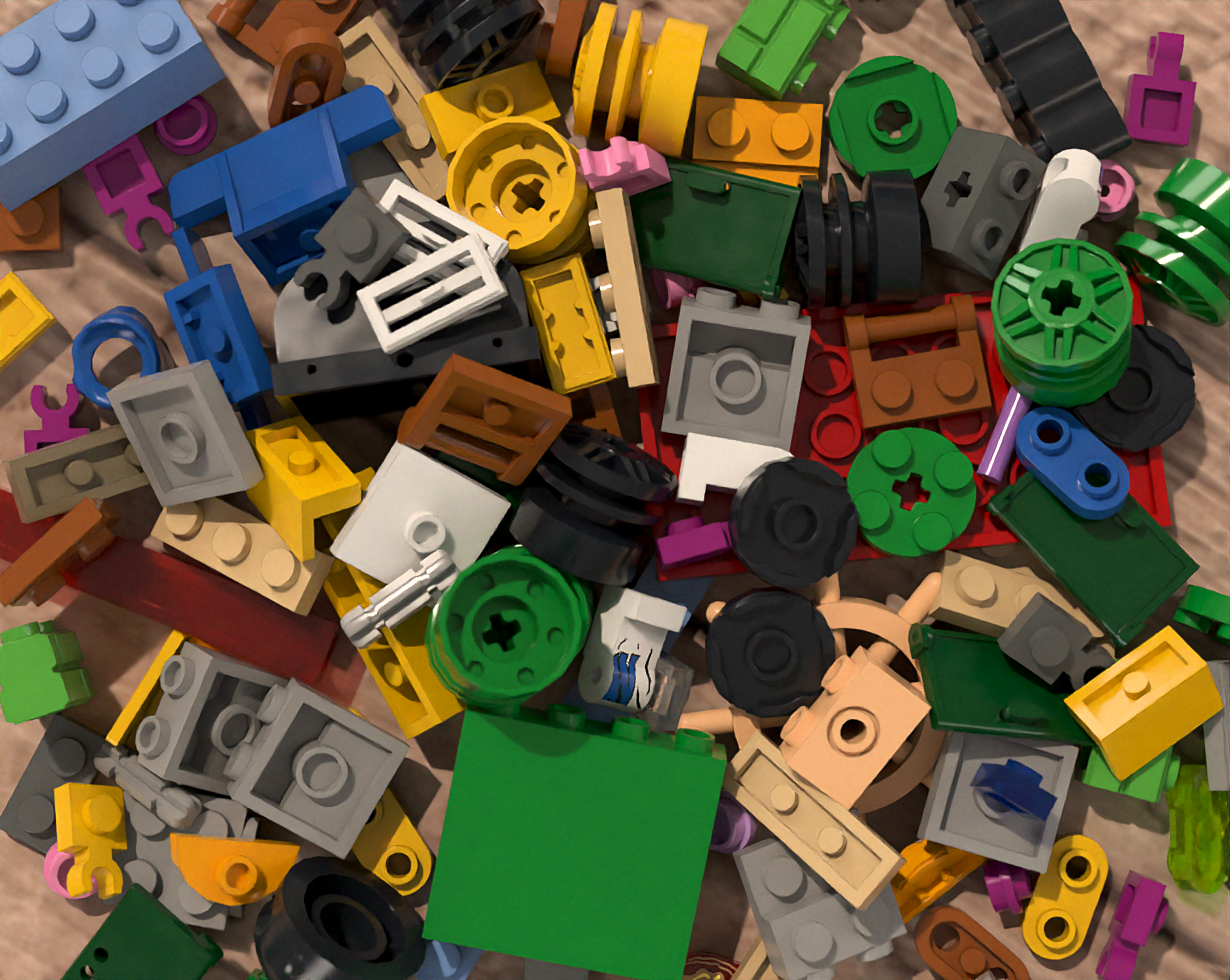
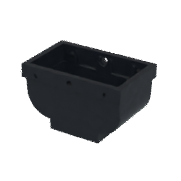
M434 221L417 223L452 243L460 240L459 235ZM410 237L405 242L426 255L435 252ZM506 257L503 260L500 259L495 266L498 277L503 282L509 295L392 354L384 352L356 293L371 284L360 283L352 276L347 300L338 309L328 311L322 310L317 305L320 298L328 290V281L323 274L309 288L297 286L292 278L280 293L274 310L273 321L278 363L270 365L275 398L290 418L302 415L310 425L405 412L411 406L416 407L422 398L415 397L412 394L413 388L416 385L422 384L428 389L453 353L498 371L510 372L511 376L535 385L546 382L536 326H531L523 284L516 268ZM392 258L371 284L407 267V265ZM456 263L447 266L456 272L465 269ZM425 277L378 301V305L381 311L431 287L437 282ZM454 292L389 325V328L393 333L462 298V296ZM330 397H335L336 399L333 404L328 403Z

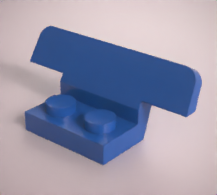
M374 85L362 86L179 171L172 177L168 185L173 220L179 228L185 227L190 229L228 211L233 238L273 288L292 279L302 264L309 260L321 259L323 257L325 248L314 237L357 187L351 178V168L347 156L402 131L389 97Z
M181 227L171 234L189 280L164 293L163 296L189 364L209 359L234 413L240 412L247 431L273 424L262 395L273 389L271 367L231 264L213 267L200 236L190 229Z

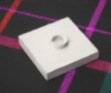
M396 440L362 495L361 504L356 505L331 545L330 551L335 557L386 584H390L411 568L415 573L423 568L420 562L439 549H443L449 554L461 572L476 562L511 506V503L500 494L425 452L399 444ZM439 589L431 594L434 600L427 606L431 608L435 606L442 595Z

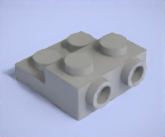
M699 287L696 298L683 296L661 431L686 436L690 432L780 448L789 452L811 330V316L799 315L800 304L780 298L777 302L762 299L760 308L735 304V293L718 288Z
M185 641L180 655L170 657L163 666L160 684L164 694L155 716L146 717L138 727L135 742L136 748L140 753L136 762L162 779L230 796L226 787L231 778L223 774L229 757L242 740L252 745L265 723L257 718L258 710L264 698L275 684L286 688L292 677L250 665L235 656Z
M292 676L286 688L275 684L264 698L258 710L257 718L265 723L252 745L242 740L229 757L223 772L225 776L231 778L226 789L233 800L332 854L345 859L409 751L410 746L405 741L351 712L347 706Z
M179 785L182 791L186 789L199 799L202 805L201 813L195 818L193 825L189 829L180 830L179 828L171 827L158 817L156 810H149L124 790L127 850L112 856V859L118 864L122 872L123 888L120 894L103 899L102 904L117 906L133 883H139L185 924L224 931L232 924L233 917L242 918L246 904L228 906L207 900L184 882L178 867L174 865L171 859L170 832L259 839L262 817L252 815L253 810L233 800L231 796Z
M851 807L850 810L859 817L857 808ZM776 835L732 853L773 972L785 980H830L836 975L834 964L852 956H856L859 962L880 959L894 950L892 939L907 933L890 882L864 912L856 909Z

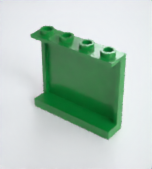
M467 704L422 938L639 980H682L727 763L725 745L715 743L716 737L714 735L696 729L679 728L677 729L676 736L650 731V723L629 716H613L611 723L585 718V710L567 704H548L547 711L521 706V704L495 710Z

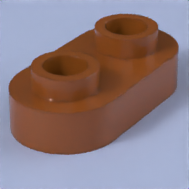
M561 0L555 24L544 21L537 44L535 59L546 61L545 75L570 81L591 0Z
M304 27L292 32L284 39L280 47L267 100L270 129L339 97L346 72L344 46L336 34L321 27ZM309 53H319L316 55H306ZM295 101H298L299 103H302L303 105H294V104H291V103H293V102H295Z
M952 905L935 906L927 910L916 923L914 944L918 954L927 965L945 980H974L994 967L1004 970L1005 980H1030L1028 970L1022 960L962 909ZM943 926H951L956 930L955 942L946 948L938 947L934 941L936 931Z

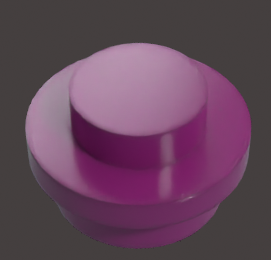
M198 94L153 122V128L158 141L167 150L177 155L191 156L204 151L210 146L217 133L218 121L211 104Z
M997 860L983 862L985 883L995 912L1011 910L1013 915L1024 913L1023 899L1033 897L1027 869Z

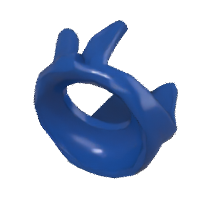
M117 306L101 313L87 323L73 341L74 375L72 382L75 390L106 410L114 411L106 395V392L111 389L103 386L96 379L92 364L95 351L103 342L112 338H122L130 341L139 350L142 357L140 377L175 368L171 355L157 336L153 325L144 314L134 307Z

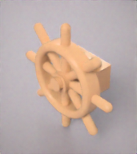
M838 571L829 578L824 577L819 582L813 583L815 599L809 601L822 611L835 638L836 661L826 672L822 680L821 686L823 688L820 690L821 694L808 707L801 706L793 714L786 717L760 718L747 714L745 710L736 708L732 703L727 708L683 713L675 720V731L677 732L679 728H690L712 735L734 733L739 749H741L756 730L761 732V729L784 726L780 734L784 741L779 748L785 763L847 810L851 807L857 808L859 817L865 824V813L883 808L897 801L920 782L930 789L937 764L936 761L939 757L946 731L932 729L929 716L931 706L926 700L919 660L911 658L908 633L912 624H922L928 617L929 610L940 586L941 574L939 572L929 574L898 612L869 599L840 596ZM716 601L708 606L706 618L710 624L715 615L725 606V602ZM844 628L860 629L879 635L868 650L860 645L850 658L847 656ZM900 651H903L910 659L919 682L909 683L888 667ZM914 730V732H913V734H912L910 740H909V741L906 740L907 737H908V736L911 734V732ZM756 818V823H757V828H756V830H757L758 827L762 824V822H760V821Z

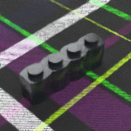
M946 0L952 9L960 6L968 17L972 28L966 31V37L971 50L982 65L990 62L997 72L1002 83L996 87L998 100L1006 115L1012 121L1020 118L1027 128L1031 141L1025 144L1028 151L1046 164H1049L1058 153L1069 149L1085 150L1095 155L1102 162L1124 151L1132 144L1122 117L1102 87L1096 69L1082 43L1073 32L1059 0Z

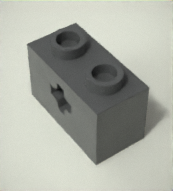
M957 126L918 205L921 253L943 267L992 280L1048 164L1009 136Z

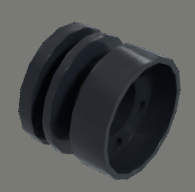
M372 0L377 10L398 38H408L427 29L429 30L420 40L412 55L420 67L434 64L427 75L437 91L467 82L472 78H477L496 67L520 46L522 41L533 31L545 15L544 8L538 0Z
M910 169L867 171L862 184L861 201H850L848 188L842 173H832L829 178L828 203L821 202L819 182L816 174L799 175L797 187L802 188L803 194L791 238L793 272L800 285L806 311L822 310L824 308L827 280H832L835 302L838 309L850 306L853 296L854 279L865 278L867 292L873 307L916 304L919 298L921 283V237L917 194L913 174Z
M568 422L550 445L549 451H546L536 464L537 471L546 482H533L525 486L509 521V531L521 545L559 569L606 585H626L633 580L649 546V537L638 524L654 525L661 521L664 515V508L661 502L672 498L678 485L677 477L664 463L633 443L596 428Z

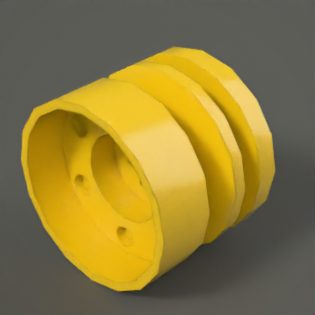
M602 2L595 22L583 38L571 94L575 119L573 136L589 139L597 111L609 114L605 132V143L611 144L610 139L620 135L626 118L639 120L638 142L640 144L645 143L663 156L680 159L709 25L667 17L656 44L643 41V11L633 9L626 36L614 35L618 5Z
M504 116L479 126L460 144L448 168L446 197L450 210L508 241L510 250L505 257L514 267L524 271L577 253L582 254L584 257L594 248L589 227L588 211L598 209L595 191L590 189L588 180L584 178L578 149L570 144L553 127L531 117ZM538 197H541L545 200V203L537 211L532 205Z

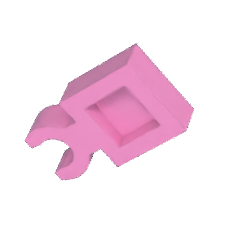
M616 136L610 139L611 146L606 150L597 152L590 151L587 148L578 150L584 178L588 180L590 189L595 192L622 188L629 196L671 182L666 158L645 143L640 144L637 141H627L624 137Z

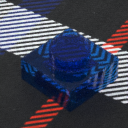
M1008 759L1005 766L1002 764L982 763L970 784L971 787L1027 819L1046 821L1058 797L1039 787L1044 778L1042 775L1013 759Z

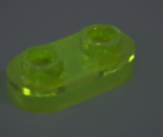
M1184 764L1179 767L1174 787L1170 788L1169 792H1166L1170 823V847L1167 853V867L1180 890L1212 894L1219 890L1226 877L1223 844L1225 830L1228 825L1227 791H1209L1207 765Z

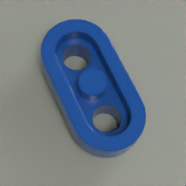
M1044 406L1030 411L1022 418L1017 428L1015 451L1019 461L1077 515L1092 520L1108 518L1122 508L1130 487V475L1126 465L1073 415L1058 407ZM1051 429L1056 431L1061 439L1056 443L1048 444L1041 441L1037 434L1042 430ZM1097 472L1103 474L1109 483L1104 487L1097 488L1089 485L1085 477L1090 473Z

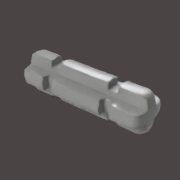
M443 549L436 550L420 562L423 568L415 573L412 568L368 598L371 602L370 606L364 609L361 605H358L342 617L340 621L342 629L358 649H366L383 637L380 630L387 626L390 630L394 629L434 600L431 594L439 589L443 594L460 573L459 568L447 552Z
M105 741L102 744L101 750L94 756L95 768L109 779L113 777L118 786L149 810H156L158 817L171 827L179 828L180 830L189 829L193 825L195 818L201 813L202 805L200 800L186 789L182 791L178 783L162 779L136 762L138 754L128 745L123 744L116 747Z

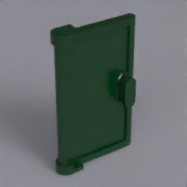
M664 156L671 182L629 196L641 266L761 295L764 300L777 302L787 274L783 271V266L797 220L803 194L802 188ZM726 183H728V192L723 196H718V194H722L726 190ZM605 248L595 249L596 258L607 260Z
M1027 470L1012 486L1009 484L998 494L991 496L989 503L984 507L993 517L996 515L1112 636V642L1119 649L1130 644L1133 638L1145 627L1143 622L1200 568L1129 492L1124 505L1114 515L1100 520L1086 519L1074 513ZM1093 472L1085 477L1087 483L1093 487H1104L1109 483L1108 479L1101 473Z
M914 623L910 627L908 643L911 658L919 660L926 700L931 706L929 716L933 730L1098 746L1070 715L1065 705L1064 699L1076 691L1064 671L1051 685L1004 653L996 641L998 639L996 637L932 629L930 625ZM1000 716H1002L1006 720V723L1002 721Z
M133 883L60 980H201L210 967H215L224 953L221 947L204 932L198 936L142 885ZM86 966H89V969L94 974V977H90L86 973Z

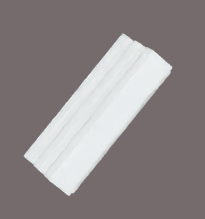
M396 179L393 180L379 202L412 233L410 238L435 252L452 244V242L394 211L398 202L463 238L476 231L480 234L486 246L485 250L495 266L500 259L503 260L510 250L508 241ZM404 243L393 258L409 266L428 255ZM471 254L455 262L465 269L476 264ZM445 267L427 277L438 283L458 272ZM481 278L455 293L464 297L482 288L485 282Z
M475 231L356 292L385 353L392 354L509 295L503 282L498 277L497 269L492 259L485 250L486 246L480 234ZM470 254L472 255L476 264L381 311L378 301ZM483 278L486 286L393 333L391 332L389 325Z

